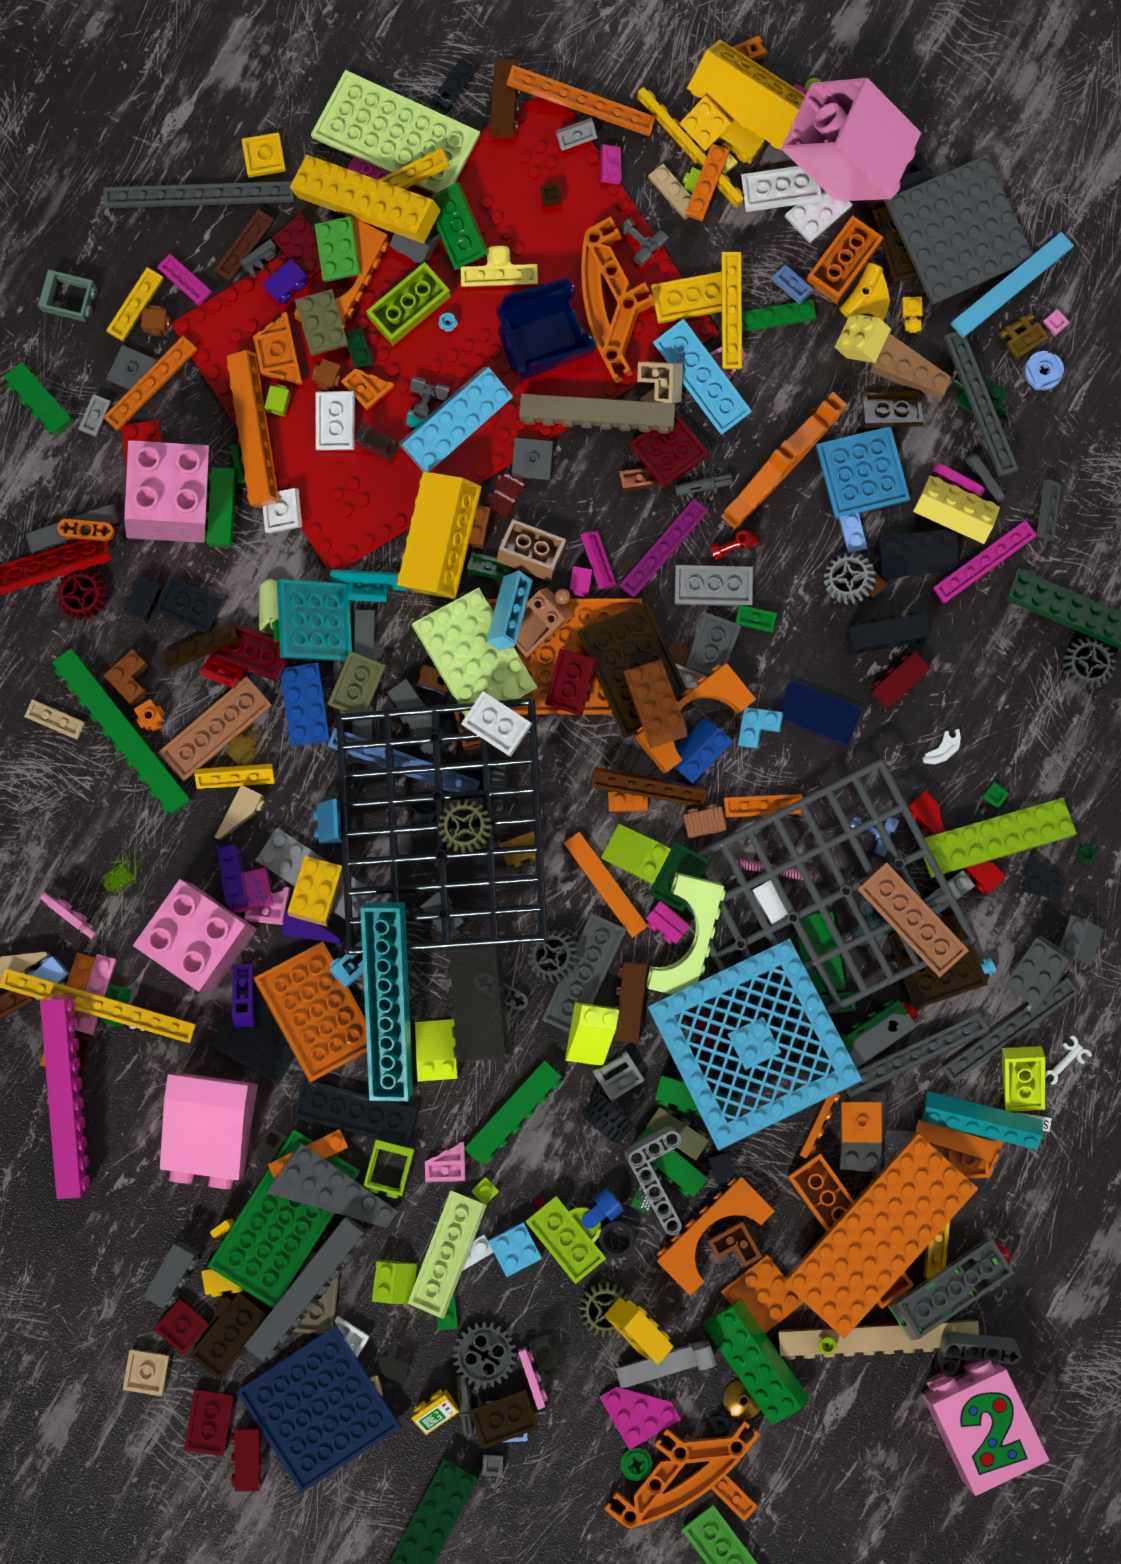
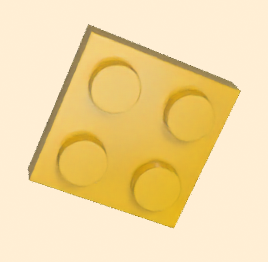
M705 95L679 124L704 151H707L711 144H714L733 122Z
M279 132L242 139L249 178L286 171Z

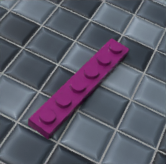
M693 499L621 582L619 587L634 599L705 517L708 510Z

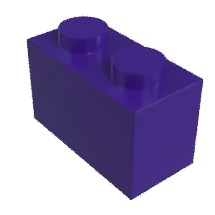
M290 259L262 285L265 291L280 306L283 303H288L297 290L301 291L304 289L308 279L304 272Z

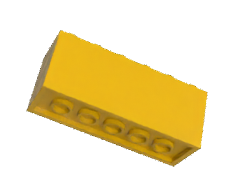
M718 40L706 50L687 87L696 97L703 98L707 95L728 118H733L739 122L741 127L750 129L758 138L765 139L772 147L782 150L783 143L806 96L722 40Z
M423 471L419 483L418 496L415 500L414 513L411 518L410 531L406 539L407 544L402 556V565L398 574L397 585L418 593L456 599L482 486L461 477Z

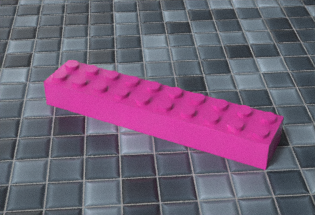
M72 994L48 995L40 1000L56 1197L57 1199L78 1198L90 1187V1176L86 1173L89 1159L88 1156H85L84 1148H87V1138L83 1136L85 1117L81 1113V1109L84 1108L83 1097H80L82 1079L78 1077L81 1063L80 1058H77L76 1050L79 1049L78 1038H75L77 1019L73 1018L76 1003L75 999H72Z

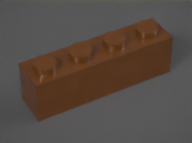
M495 60L490 126L492 138H515V131H519V119H516V114L520 113V102H517V97L521 96V90L506 85L512 65L519 67L518 60Z
M624 962L623 966H619L618 977L622 979L621 986L617 985L616 997H619V1004L614 1005V1009L619 1010L614 1041L638 1043L647 965Z

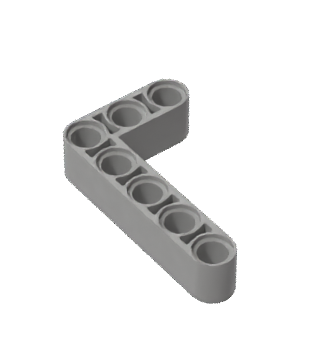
M672 1126L664 1127L629 1146L625 1156L665 1232L669 1235H676L681 1230V1222L649 1163L680 1145L681 1136ZM669 1134H675L673 1140H666ZM651 1144H658L655 1150H649ZM634 1153H640L638 1159H631ZM643 1170H649L648 1175L640 1176ZM652 1187H658L655 1193H649ZM660 1204H667L664 1210H658ZM675 1220L673 1226L667 1227L669 1221Z
M704 1340L671 1350L659 1365L647 1358L620 1365L615 1370L620 1387L625 1388L698 1366L699 1370L709 1369L716 1366V1362L709 1341Z

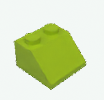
M378 1259L376 1262L372 1302L408 1304L416 1282L418 1264Z

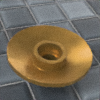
M740 1379L733 1381L727 1386L723 1394V1404L726 1411L732 1417L747 1420L758 1414L760 1411L759 1406ZM746 1397L747 1402L745 1404H741L740 1398Z

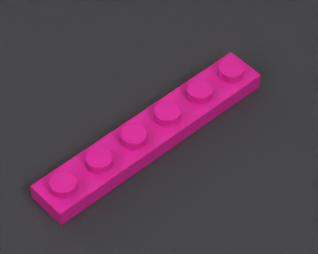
M1025 520L933 587V591L942 603L945 604L1034 539L1037 534Z

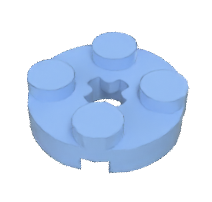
M1040 351L1033 354L1024 367L1025 378L1035 390L1054 388L1061 380L1064 372L1061 359L1055 354L1048 353V351ZM1041 366H1043L1044 369H1049L1047 375L1041 374L1039 372L1041 370Z

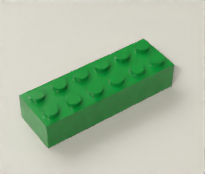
M741 1298L712 1315L703 1324V1327L771 1425L776 1424L804 1407L810 1398Z

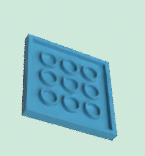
M891 427L816 444L835 519L910 500Z

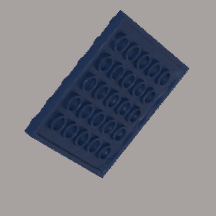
M337 1325L236 1391L301 1494L402 1427Z

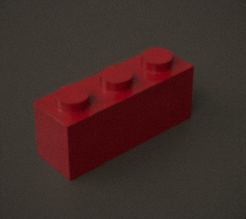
M916 652L912 655L907 653L900 660L902 664L898 668L893 666L886 673L888 677L884 681L879 679L872 686L874 690L870 694L885 710L894 704L931 669Z
M237 1427L235 1433L231 1434V1444L235 1445V1453L231 1455V1464L235 1465V1473H232L231 1485L235 1486V1492L259 1491L261 1489V1430L259 1427Z

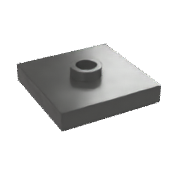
M122 345L106 380L130 390L156 364L157 360Z
M514 438L511 477L550 480L553 441Z

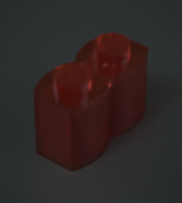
M504 472L503 476H498L494 484L496 489L493 493L490 492L485 502L488 503L487 507H490L491 511L508 519L525 488V482Z

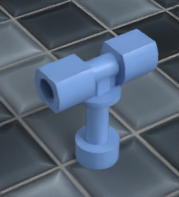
M854 816L850 824L853 828L861 824L862 818ZM892 817L888 818L884 824L889 836L895 833L899 820ZM871 827L863 831L875 836L874 840L877 841L873 853L885 857L888 849L877 828Z

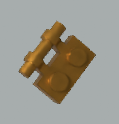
M1032 313L1020 316L1017 319L1018 321L1011 325H1006L998 333L1001 339L1007 336L1010 337L1011 340L1005 345L1016 360L1049 338L1039 322L1033 326L1030 324V321L1034 319ZM1023 327L1025 331L1017 335L1015 331Z

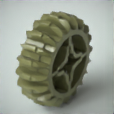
M465 799L464 805H462L460 800H457V807L451 803V811L446 808L444 809L447 816H440V819L445 822L438 823L439 827L444 828L439 831V834L445 835L442 838L443 842L449 841L447 844L448 848L454 845L455 852L461 847V852L466 853V847H468L472 853L474 845L479 850L481 849L478 844L480 841L483 844L487 843L483 837L491 836L486 830H491L492 826L486 825V823H490L492 820L490 817L484 818L489 813L487 810L481 812L483 810L481 804L476 808V801H473L469 806L468 799ZM462 811L472 812L471 815L469 814L465 818H460L456 815ZM477 816H479L481 822L479 833L473 828ZM451 820L457 824L453 837L450 833ZM458 821L464 824H467L469 822L470 824H468V826L472 830V832H470L468 829L461 830L462 826ZM467 834L474 837V839L467 842L458 841L459 838Z
M606 1282V1288H602V1284L598 1283V1290L591 1286L592 1294L589 1291H585L588 1299L582 1297L581 1302L585 1303V1305H579V1309L585 1310V1312L580 1313L579 1316L580 1318L586 1317L582 1321L583 1325L590 1323L587 1328L588 1331H591L593 1327L595 1328L594 1335H597L599 1330H601L602 1337H605V1331H609V1335L612 1337V1330H616L612 1324L607 1326L598 1324L599 1321L605 1318V1314L601 1315V1306L605 1305L606 1307V1305H610V1309L619 1298L625 1301L629 1298V1295L621 1296L624 1292L623 1288L616 1292V1284L613 1285L612 1289H609V1282ZM600 1294L614 1295L605 1302L596 1298ZM591 1301L598 1308V1313L594 1319L589 1314Z

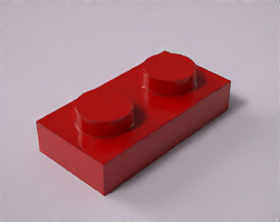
M209 657L201 668L200 675L235 689L244 676V670Z

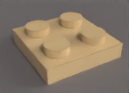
M130 1349L123 1390L163 1396L170 1355Z

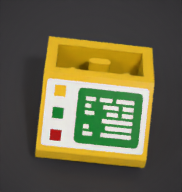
M440 1389L431 1395L429 1402L425 1403V1401H422L415 1406L411 1418L423 1433L427 1435L459 1413L460 1409L448 1390L446 1389L442 1392Z

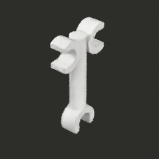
M1074 1036L1069 1037L1073 1041L1072 1046L1069 1047L1066 1043L1062 1044L1066 1050L1071 1051L1052 1071H1045V1078L1049 1074L1053 1076V1080L1049 1083L1051 1085L1057 1083L1058 1075L1075 1057L1079 1063L1084 1064L1085 1062L1082 1060L1081 1055L1086 1053L1087 1056H1092L1089 1050L1083 1049L1078 1044V1040Z

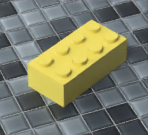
M930 475L913 512L984 544L995 524L1000 507L991 501L979 498L976 494L968 493L956 485H950L942 479Z

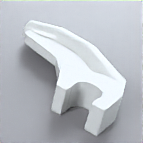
M959 729L954 730V738L949 736V731L944 732L940 746L926 753L925 757H923V763H941L956 753L961 740Z

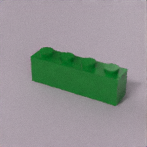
M22 362L4 376L8 381L6 383L8 388L12 392L17 391L20 394L18 399L25 407L29 405L33 409L30 413L37 421L41 419L45 423L42 427L49 435L53 433L58 437L74 424L68 414Z
M211 467V473H208L207 482L210 485V492H207L206 502L209 504V511H206L205 522H208V530H205L204 541H207L209 547L233 548L237 481L234 468Z
M646 1127L633 1144L648 1137L653 1132ZM651 1144L649 1150H655L658 1144ZM674 1149L649 1162L656 1172L660 1169L665 1173L663 1177L669 1183L673 1184L676 1182L680 1186L678 1190L686 1197L689 1194L694 1197L708 1180L704 1174Z

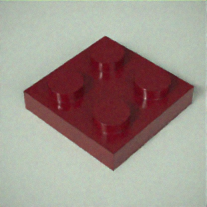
M180 1298L153 1330L179 1353L184 1355L210 1323Z

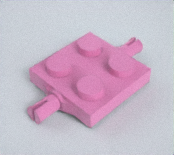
M46 892L40 896V899L75 928L81 930V933L87 935L91 940L96 936L97 933L89 928L90 924L86 922L88 918L80 912H73L71 910L73 906L67 901L53 899Z

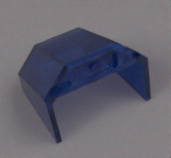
M569 278L506 294L496 309L501 325L498 328L500 340L512 370L519 371L520 377L523 380L589 356L596 348L594 337L589 333L584 334L582 327L578 324L576 311L570 304L575 294V288L570 283Z

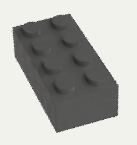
M844 1090L843 1102H882L883 1138L886 1093L864 1091L850 1098L846 1090ZM840 1131L837 1168L879 1173L882 1143L841 1142Z

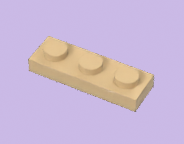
M662 164L649 174L648 178L683 219L686 220L688 216H685V211L691 195L666 166Z

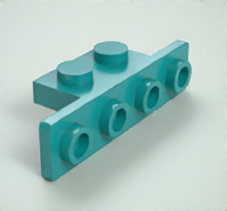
M334 569L330 571V583L349 584L348 600L386 602L388 590L407 591L406 588L397 585L399 573Z

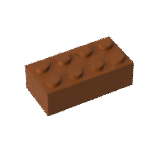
M660 659L624 671L626 684L650 749L687 737L686 725L662 660Z

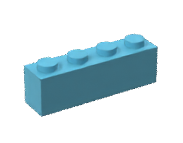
M521 571L506 575L502 580L486 642L499 651L515 646L533 581Z

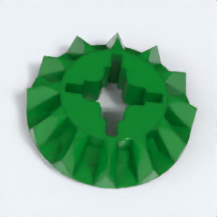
M633 1448L623 1454L620 1463L621 1470L628 1479L640 1481L650 1474L652 1459L647 1451ZM633 1456L637 1461H644L640 1464V1472H638L636 1467H629L633 1464Z

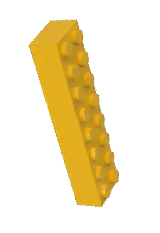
M307 154L289 187L302 200L343 215L348 214L360 221L423 244L441 211L433 199Z

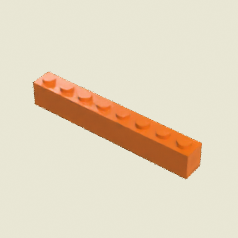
M244 350L227 356V369L230 374V388L233 393V407L236 413L235 422L239 432L238 441L242 451L241 460L245 470L244 479L248 490L247 498L250 505L264 507L280 501L257 355L254 352Z

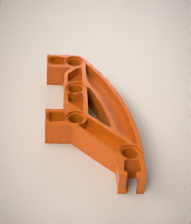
M610 216L586 231L583 242L581 273L584 304L592 335L614 381L618 383L622 381V378L615 373V366L622 363L626 368L623 370L624 374H627L628 377L633 375L625 359V354L638 314L655 305L656 302L652 294L648 295L649 298L640 302L637 301L639 296L645 292H650L645 282L631 290V285L609 246L622 239L618 229H614V232L606 236L602 234L609 228L616 227ZM600 236L597 242H591L592 237ZM610 269H617L614 275L608 274ZM604 278L618 303L612 323H610L606 307ZM628 301L634 302V305L631 308L625 307V304ZM616 352L617 356L615 359H608L610 353Z
M832 392L828 399L821 403L816 413L787 441L785 440L778 450L776 449L767 463L741 494L725 509V513L721 517L736 529L812 449L839 418L848 404Z
M745 1419L731 1436L682 1440L673 1431L666 1428L662 1434L668 1435L676 1443L672 1449H669L661 1443L660 1439L656 1440L654 1445L669 1458L661 1459L634 1493L635 1504L617 1490L613 1498L615 1500L618 1499L625 1508L620 1513L612 1508L608 1502L604 1510L627 1528L644 1525L665 1517L690 1504L715 1486L740 1461L759 1437L760 1432L753 1428L754 1434L747 1441L739 1437L745 1427L748 1429L750 1427ZM733 1442H740L742 1449L738 1452L731 1449ZM682 1447L686 1450V1454L684 1457H677L674 1451ZM707 1461L685 1480L665 1490L685 1463ZM651 1480H659L661 1486L658 1489L651 1488L649 1484ZM626 1512H634L636 1518L633 1521H628L624 1516Z

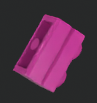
M662 901L656 905L646 918L648 921L646 925L653 931L658 929L662 932L663 935L661 937L669 944L672 942L676 944L691 926Z

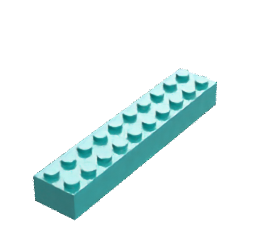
M366 902L360 910L369 1100L409 1101L413 1095L405 902Z

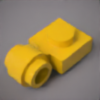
M922 297L902 298V318H909L905 320L904 324L905 331L909 333L921 331V319L917 318H922Z

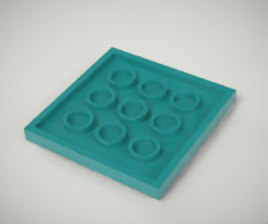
M277 580L280 658L346 661L349 652H352L350 600H348L349 584Z

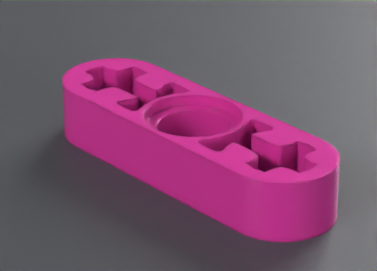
M936 463L931 471L934 476L946 483L956 485L968 493L976 494L979 498L982 497L985 488L943 464Z

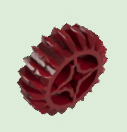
M80 570L79 574L75 571L72 576L70 573L66 575L68 577L66 580L63 577L60 578L63 584H56L60 591H55L54 594L60 597L56 598L55 602L61 603L58 609L64 610L63 614L65 616L69 615L71 619H74L77 615V620L81 621L83 615L86 620H89V614L96 617L95 610L102 612L99 605H106L102 599L107 598L108 595L102 593L107 588L102 586L104 583L102 579L98 580V574L93 575L91 570H88L85 574V570ZM81 580L93 583L95 588H84ZM74 583L73 591L67 595L68 589ZM80 589L82 592L85 593V595H83L84 597L82 598V600L77 596L80 592ZM95 594L94 601L88 606V600L94 597ZM67 601H78L81 609L71 608Z

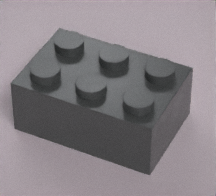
M1039 936L1032 943L1004 986L1037 1009L1047 1000L1074 958L1045 937Z
M182 1241L174 1243L143 1297L163 1309L174 1304L180 1295L178 1293L179 1288L181 1289L185 1286L190 1278L187 1274L192 1269H195L199 1263L200 1258H198L200 1252Z

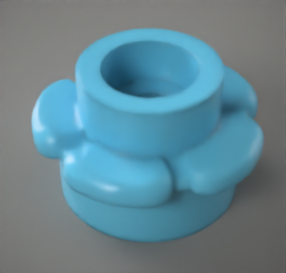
M445 313L440 316L438 324L441 329L449 332L457 326V320L452 313Z
M983 958V963H981L984 974L988 973L992 976V973L997 972L991 958Z

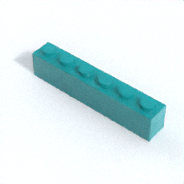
M928 1091L922 1105L921 1121L1035 1150L1038 1149L1043 1137V1120Z

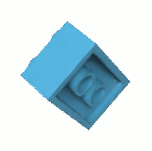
M331 799L318 803L317 809H314V820H318V828H315V840H319L320 844L342 843L340 802L337 799Z

